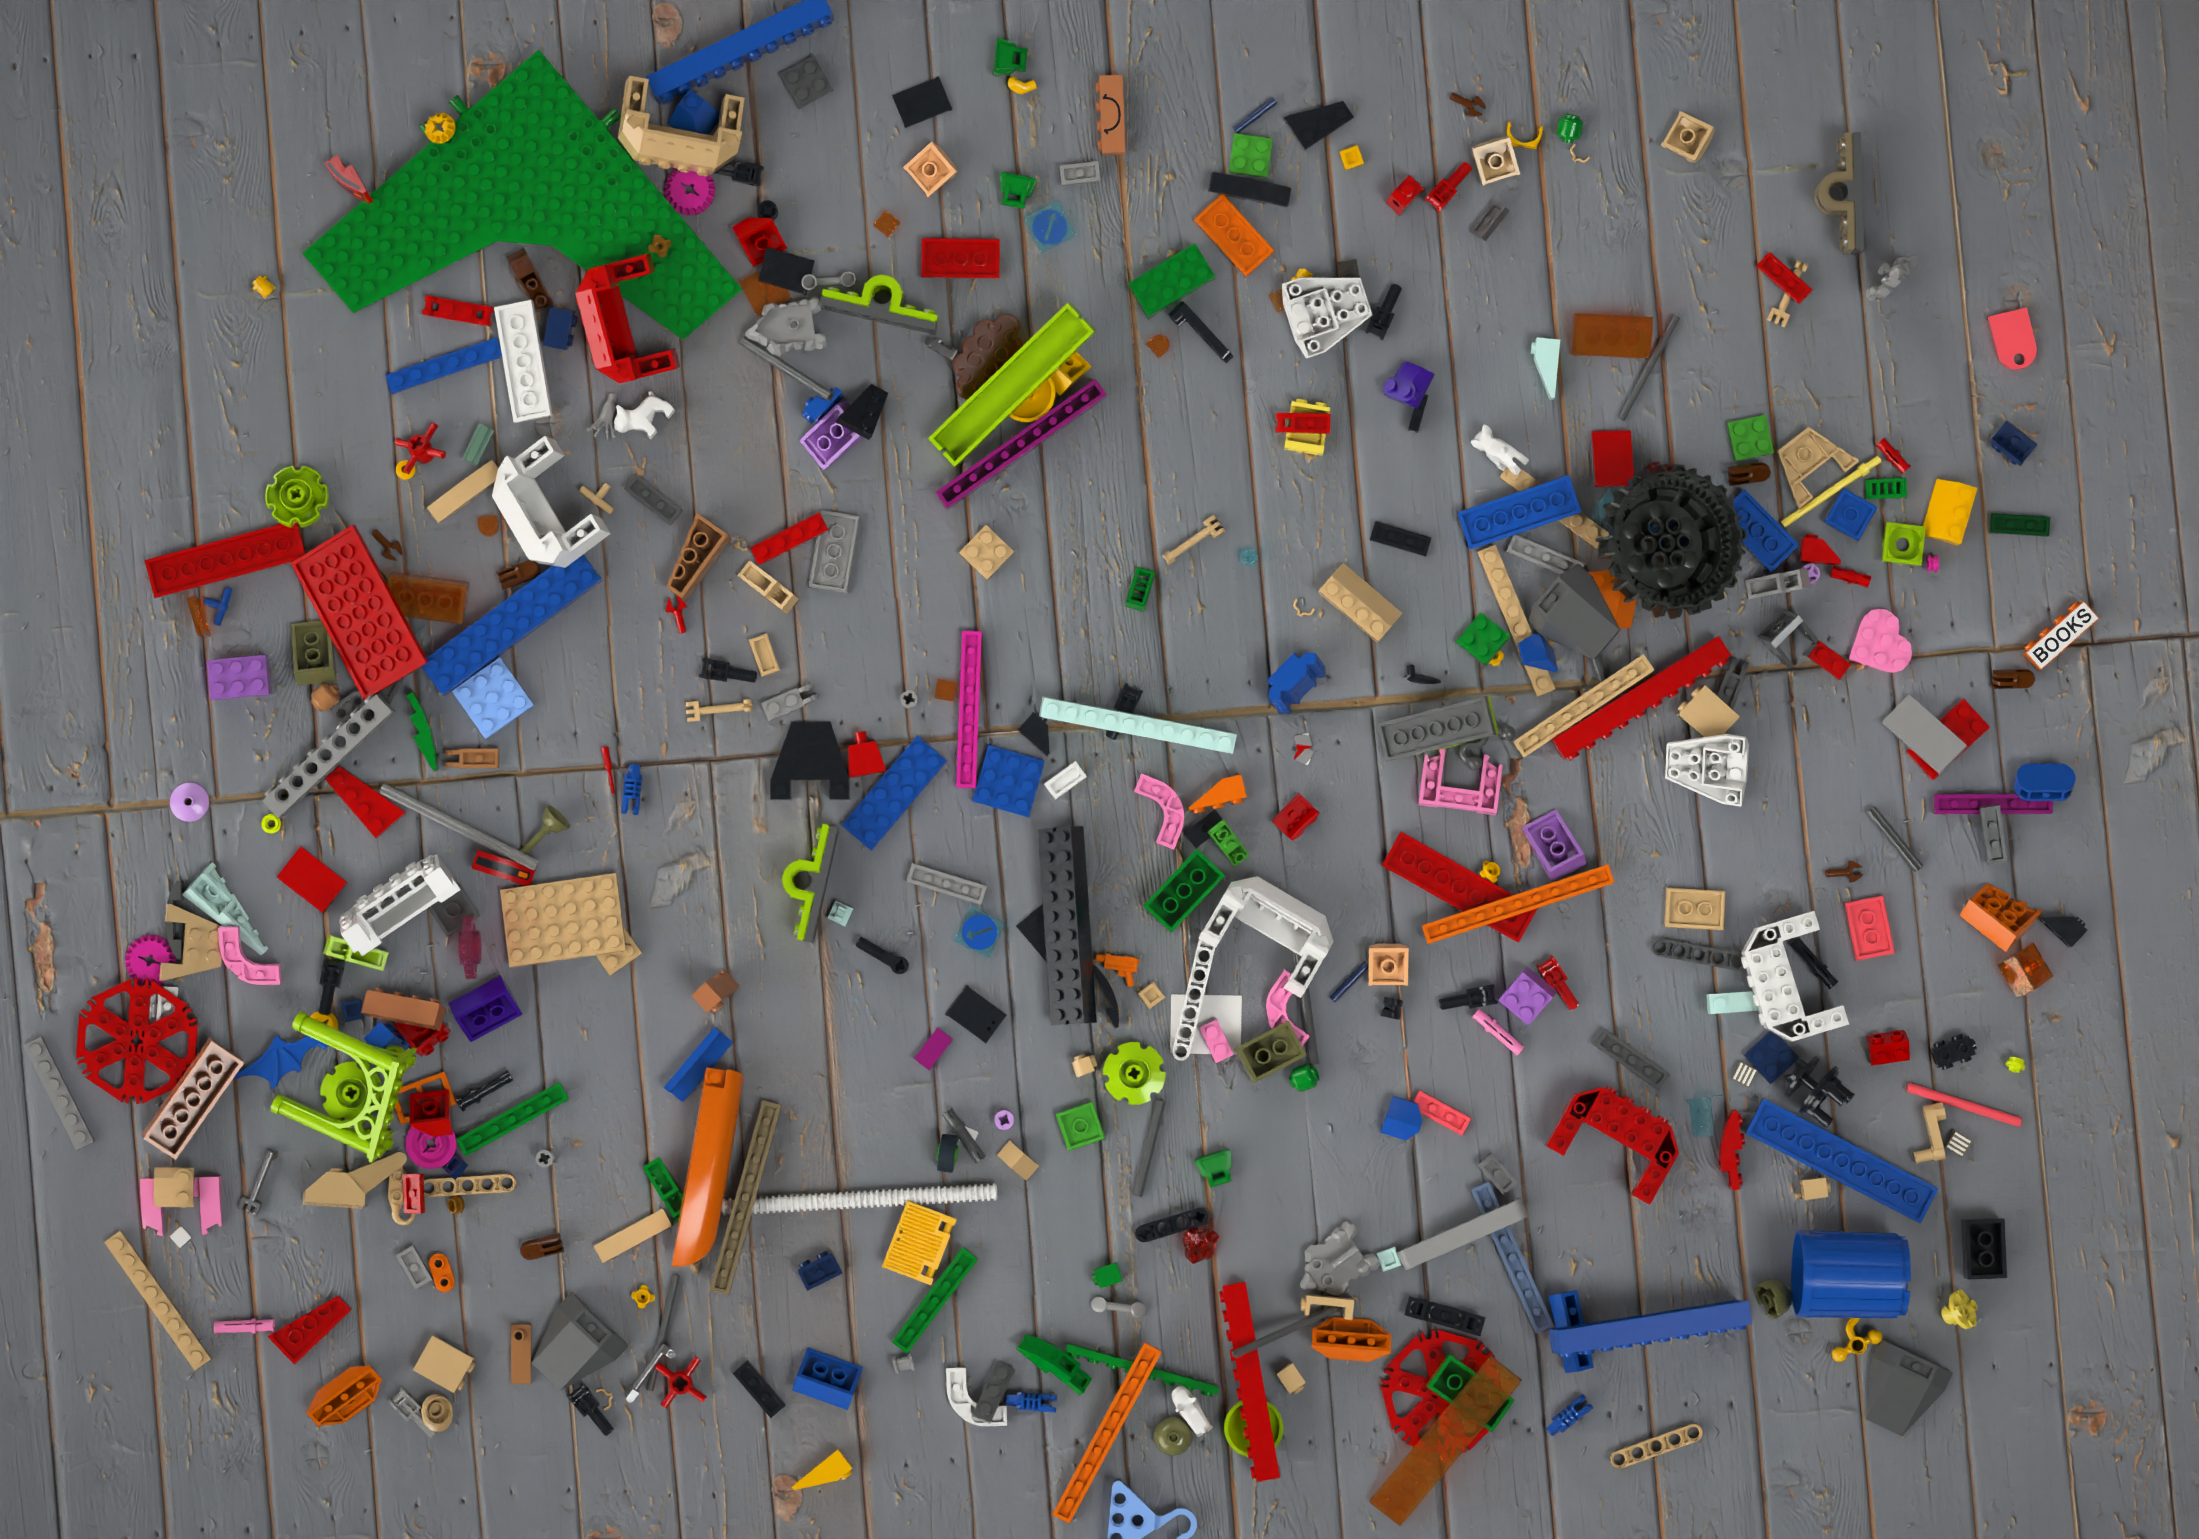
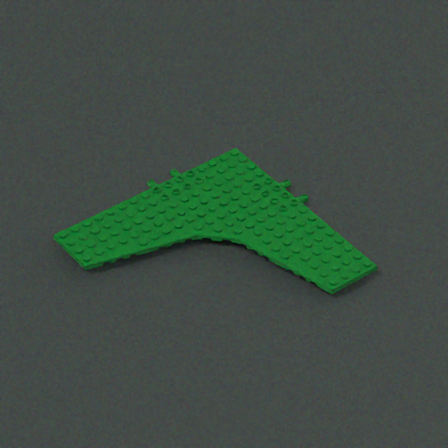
M539 49L471 108L465 105L459 95L454 96V100L451 99L448 103L460 116L455 121V132L452 138L445 143H434L430 140L425 148L370 194L373 200L372 203L362 201L302 253L353 313L496 242L553 246L586 271L603 264L650 253L655 272L619 281L622 297L682 340H685L743 290L656 188L628 151L611 134L609 127L621 118L620 113H617L618 111L613 108L602 119L598 118ZM421 125V126L419 127V129H420V130L424 133V135L427 137V135H426V133H425V129H426V128H425L424 125ZM657 234L661 235V238L671 241V247L668 248L666 256L663 258L659 257L655 252H650L648 249L649 245L654 241L653 237Z

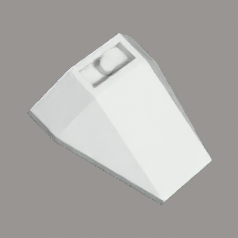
M1298 278L1282 284L1283 306L1295 342L1306 358L1326 352L1372 316L1361 278Z
M1722 734L1668 742L1665 778L1719 803L1742 806L1748 772V740L1745 736Z

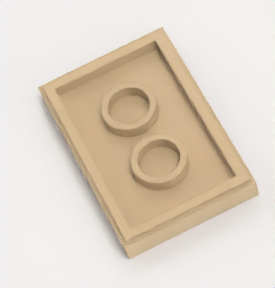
M1666 888L1664 927L1724 930L1726 891Z

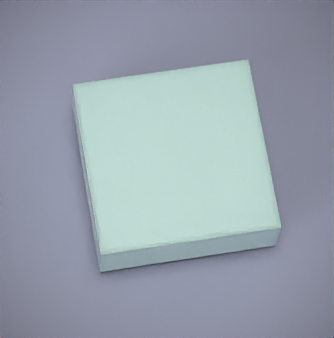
M1395 1247L1376 1253L1383 1272L1401 1266Z

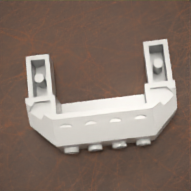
M544 436L516 458L510 456L504 458L497 471L492 497L529 560L566 568L611 533L602 518L593 514L587 516L566 532L535 480L538 475L565 456L556 440Z
M438 854L430 855L417 863H410L404 872L391 876L389 878L390 881L385 885L379 884L370 895L361 896L350 910L341 915L339 920L341 935L354 953L359 951L362 956L381 944L382 938L437 901L442 903L461 890Z
M1258 876L1231 882L1199 939L1216 948L1234 917L1301 956L1284 986V989L1301 998L1333 944L1326 916Z
M1815 911L1754 928L1741 952V962L1743 968H1746L1748 973L1747 982L1749 987L1753 989L1754 995L1752 997L1755 1006H1758L1760 1012L1758 1017L1761 1025H1764L1765 1029L1787 1041H1796L1849 1025L1843 1005L1805 1016L1783 945L1784 940L1820 930Z

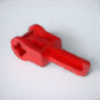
M1463 162L1447 181L1443 178L1427 195L1424 201L1430 202L1439 213L1456 195L1458 191L1455 188L1472 171V167L1467 162Z
M1553 955L1543 964L1536 965L1545 982L1557 990L1569 1010L1576 1009L1579 1006V1002L1565 983L1568 978Z

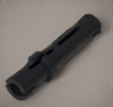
M1800 937L1790 945L1828 989H1831L1839 982L1828 971L1827 965H1823Z

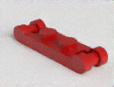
M425 295L424 301L426 305L425 309L422 310V315L491 327L492 321L490 318L494 312V307ZM433 304H439L438 311H433ZM478 312H484L482 319L477 318Z

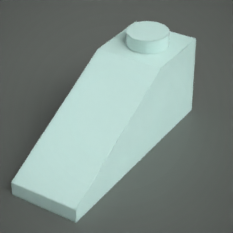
M1537 337L1535 342L1531 344V354H1534V362L1549 400H1554L1560 340Z
M1753 991L1706 994L1708 1014L1759 1011V1009L1754 1004Z

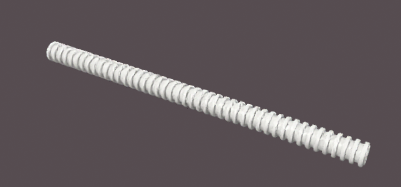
M988 1183L987 1186L983 1184L971 1186L970 1184L968 1187L956 1185V1187L950 1186V1188L938 1186L937 1188L931 1187V1189L919 1187V1189L913 1188V1190L901 1188V1190L894 1189V1191H891V1189L885 1191L883 1189L881 1192L879 1190H876V1192L864 1190L863 1193L861 1191H858V1193L854 1191L848 1193L846 1191L845 1194H842V1192L830 1194L828 1192L827 1195H824V1193L812 1195L810 1193L808 1196L796 1194V1196L790 1195V1197H787V1195H784V1197H781V1195H778V1197L772 1196V1198L760 1196L756 1198L753 1212L754 1214H757V1212H760V1214H763V1212L769 1213V1211L781 1213L782 1211L788 1212V1210L800 1212V1210L806 1211V1209L818 1211L819 1209L825 1210V1208L837 1210L839 1207L840 1209H843V1207L855 1209L857 1206L858 1208L862 1206L865 1208L871 1206L873 1208L874 1205H877V1207L889 1205L891 1207L892 1204L904 1206L907 1200L916 1204L920 1203V1205H923V1203L927 1205L929 1202L941 1204V1202L947 1203V1201L951 1203L957 1201L959 1203L960 1201L966 1202V1200L978 1202V1200L984 1201V1199H987V1201L994 1199L996 1201L997 1185L996 1183H993V1185ZM729 1198V1200L723 1199V1216H726V1214L731 1215L734 1204L732 1198Z

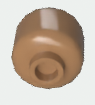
M321 683L312 692L311 703L319 711H330L340 701V690L333 683Z

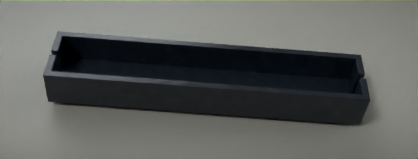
M1084 826L1038 829L1051 1026L1097 1023Z

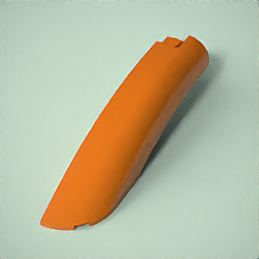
M706 1068L672 1259L673 1267L688 1266L702 1259L711 1250L717 1236L744 1075L737 1071Z

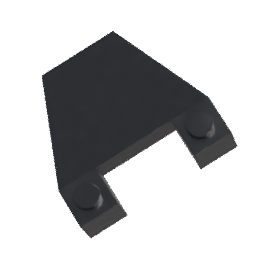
M791 722L770 780L771 800H791V780H829L830 800H850V779L831 722Z

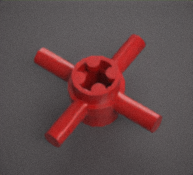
M432 422L424 436L415 435L409 441L396 438L395 445L409 449L411 454L410 459L403 468V472L406 474H410L417 461L421 464H426L434 456L441 459L445 458L446 452L432 448L430 442L438 428L437 424Z
M695 1356L685 1371L672 1372L660 1362L656 1365L655 1369L669 1379L671 1389L661 1402V1406L667 1409L677 1394H685L687 1392L700 1402H704L707 1396L692 1386L691 1374L701 1362L699 1358ZM683 1378L685 1383H687L686 1386L677 1387L676 1379Z

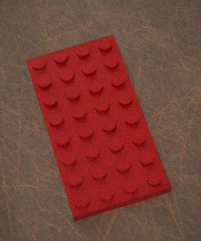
M351 525L291 562L295 573L363 700H366L372 694L376 695L429 663L356 525Z

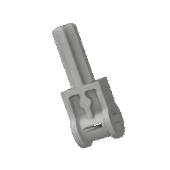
M401 1387L400 1392L393 1399L388 1400V1403L406 1421L411 1418L430 1438L437 1433L429 1430L424 1424L421 1411L419 1410L422 1406L405 1388Z

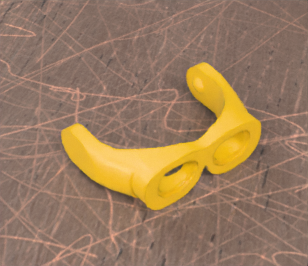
M1508 121L1506 133L1510 137L1512 147L1537 149V145L1542 137L1543 126H1540L1538 130L1539 135L1534 141L1522 143L1511 135L1510 127L1512 125L1511 121Z

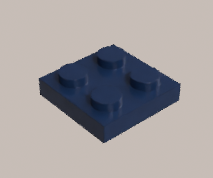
M1771 1031L1743 1055L1769 1084H1772L1799 1059L1798 1055L1787 1043Z

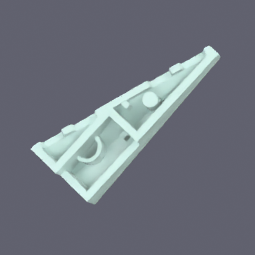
M212 862L188 886L182 895L222 926H240L241 941L258 954H264L268 947L263 946L258 938V931L253 930L248 922L249 917L235 895L230 894L225 886V879L223 877L220 878L215 870L216 865Z

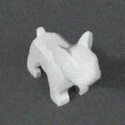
M649 391V396L634 410H626L619 405L616 406L617 415L614 420V429L620 433L633 429L644 431L652 439L657 434V429L651 423L655 412H663L669 419L674 414L675 409L667 401L658 398L652 391Z
M1485 424L1482 430L1471 440L1473 447L1480 451H1485L1488 458L1502 471L1508 467L1513 474L1518 475L1521 469L1513 462V457L1524 465L1529 461L1528 458L1508 443L1494 438L1492 430Z
M1179 1386L1172 1391V1400L1176 1407L1175 1411L1179 1412L1181 1417L1186 1420L1197 1437L1204 1435L1203 1433L1213 1428L1211 1421L1203 1412L1195 1394H1192L1184 1386Z

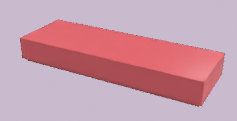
M1420 1090L1413 1101L1418 1103L1421 1114L1460 1135H1463L1471 1120L1465 1114Z

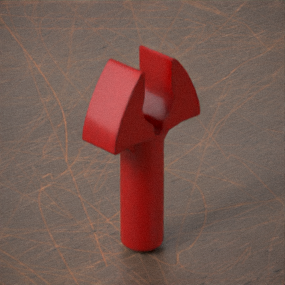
M676 596L679 602L677 610L672 607V602L669 598L666 605V613L671 612L674 614L679 633L683 634L687 630L682 610L687 608V605L681 598Z

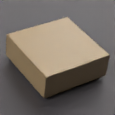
M1154 982L1138 993L1149 1009L1165 998Z

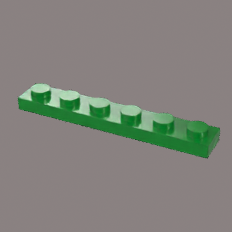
M561 1082L456 1140L464 1155L468 1156L569 1100V1097Z
M962 1247L893 1339V1344L905 1353L910 1351L977 1262L978 1258Z

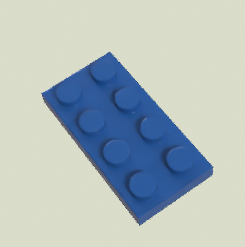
M1744 489L1734 499L1735 503L1732 504L1737 515L1742 517L1739 520L1740 527L1746 530L1747 538L1743 540L1742 544L1771 573L1799 544Z

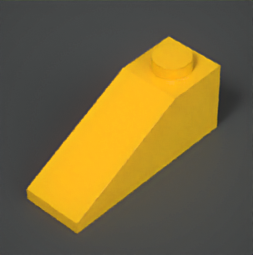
M838 1448L796 1482L792 1488L793 1490L834 1482L840 1478L845 1480L852 1474L851 1469L853 1465Z

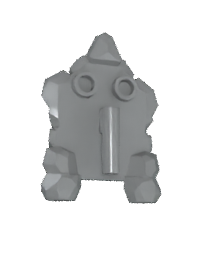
M1917 255L1899 257L1893 263L1891 269L1887 263L1880 266L1877 270L1878 274L1883 275L1886 273L1887 275L1881 280L1882 285L1872 284L1866 290V298L1870 301L1877 298H1885L1892 291L1891 287L1895 288L1901 282L1899 280L1903 274L1908 275L1912 271L1911 269H1914L1919 264Z
M814 296L809 300L802 299L797 301V303L792 302L788 305H778L773 302L766 304L761 313L763 316L757 320L756 325L746 331L745 336L748 339L758 341L761 345L767 346L768 351L772 355L781 356L785 352H789L791 348H795V350L804 348L805 351H813L815 348L824 350L827 347L826 336L822 333H815L812 314L821 311L820 299Z
M1351 1221L1343 1222L1341 1227H1337L1332 1232V1236L1325 1239V1242L1310 1245L1304 1251L1305 1261L1308 1263L1305 1266V1275L1300 1282V1287L1304 1290L1314 1288L1322 1291L1327 1290V1293L1338 1296L1344 1293L1350 1281H1355L1359 1276L1365 1277L1371 1271L1377 1270L1380 1262L1373 1253L1366 1254L1365 1256L1361 1254L1352 1241L1358 1230Z

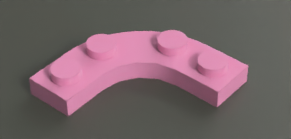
M1141 773L1134 792L1159 803L1163 809L1164 822L1156 843L1174 850L1184 824L1182 803L1175 791L1167 784Z
M220 926L218 928L222 959L227 968H230L239 976V979L256 985H280L282 983L281 964L255 963L245 956L241 947L240 926Z
M1284 970L1273 985L1267 998L1268 1022L1273 1029L1289 1021L1303 1047L1310 1038V1035L1296 1026L1288 1016L1287 1003L1293 993L1284 989L1291 976L1290 972Z

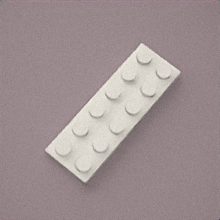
M533 300L494 307L513 422L518 423L553 416Z

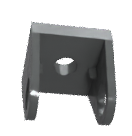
M1784 609L1757 637L1782 663L1791 669L1794 666L1778 645L1796 628L1814 644L1818 642V639L1799 615Z

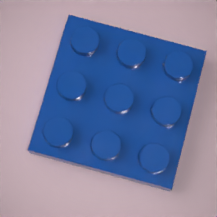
M988 745L972 801L1029 818L1045 761Z

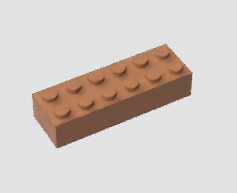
M209 1038L142 1132L143 1139L176 1160L244 1064L243 1059L212 1038Z

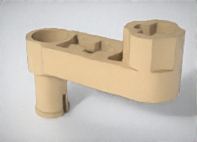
M1943 1103L1923 1106V1114L1931 1146L1930 1149L1913 1152L1916 1164L1930 1160L1935 1162L1946 1159L1938 1121L1946 1119Z

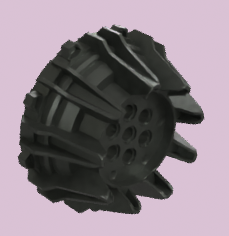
M1662 464L1653 467L1652 473L1648 468L1638 471V475L1628 480V491L1619 488L1611 492L1614 501L1603 505L1606 511L1603 525L1608 528L1609 536L1596 538V542H1599V555L1597 556L1599 559H1612V564L1608 568L1611 576H1616L1611 581L1614 585L1612 590H1619L1625 596V603L1639 597L1642 601V608L1652 611L1655 618L1662 617L1667 612L1670 619L1680 618L1683 609L1689 615L1701 613V610L1704 611L1712 608L1711 600L1718 601L1725 598L1724 588H1733L1738 581L1735 577V572L1742 570L1739 563L1741 555H1744L1746 551L1741 546L1743 540L1747 538L1746 530L1740 527L1739 520L1742 517L1737 515L1732 505L1735 503L1734 500L1728 501L1726 498L1727 489L1722 484L1718 486L1713 485L1711 476L1702 477L1697 475L1696 468L1686 470L1684 465L1675 464L1669 472ZM1668 522L1673 526L1672 531L1668 528ZM1650 524L1654 525V532L1650 530ZM1680 538H1681V539L1683 540V542H1684L1683 547L1679 544V539H1680ZM1661 540L1665 542V548L1661 546ZM1643 541L1647 543V550L1643 548ZM1672 556L1676 558V564L1672 562ZM1654 557L1658 560V566L1654 564Z

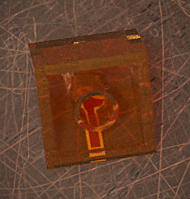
M2034 942L1997 964L2017 998L2034 991L2053 977Z

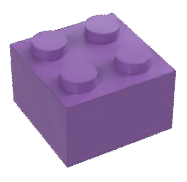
M1526 966L1502 993L1498 1001L1529 1026L1552 1000L1557 991Z

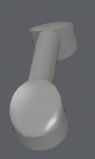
M850 271L844 272L840 277L816 278L814 275L807 274L802 278L801 284L804 289L809 291L813 290L816 286L838 284L849 288L855 284L856 276Z
M1097 1296L1091 1302V1307L1095 1312H1103L1105 1309L1129 1312L1134 1317H1141L1146 1312L1144 1303L1140 1301L1129 1305L1106 1302L1105 1298Z

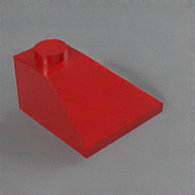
M747 218L732 226L753 267L763 262L766 247L779 251L787 249L772 218Z
M449 1089L410 1093V1126L433 1137L453 1135Z

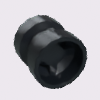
M765 200L759 204L758 213L760 218H772L775 221L778 216V209L774 202Z
M1384 997V1009L1381 1010L1380 1016L1399 1020V1009L1402 1007L1403 1000Z

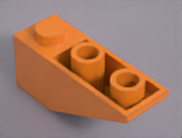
M1242 775L1221 779L1188 808L1189 811H1193L1196 814L1205 812V807L1212 806L1213 809L1224 807V803L1232 802V805L1243 803V799L1247 796Z

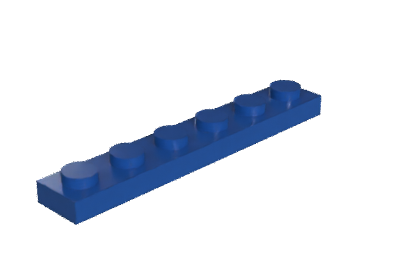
M494 338L387 374L386 378L391 393L395 394L502 358L501 347L498 338Z

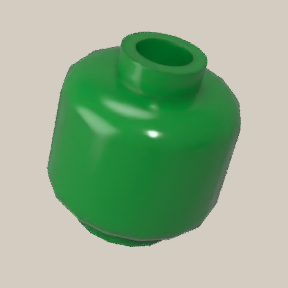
M1564 114V117H1560L1558 120L1556 134L1562 138V142L1573 143L1574 140L1581 138L1584 123L1578 115Z
M1308 1063L1293 1068L1289 1077L1292 1088L1296 1087L1300 1092L1315 1088L1317 1081L1320 1080L1316 1067Z

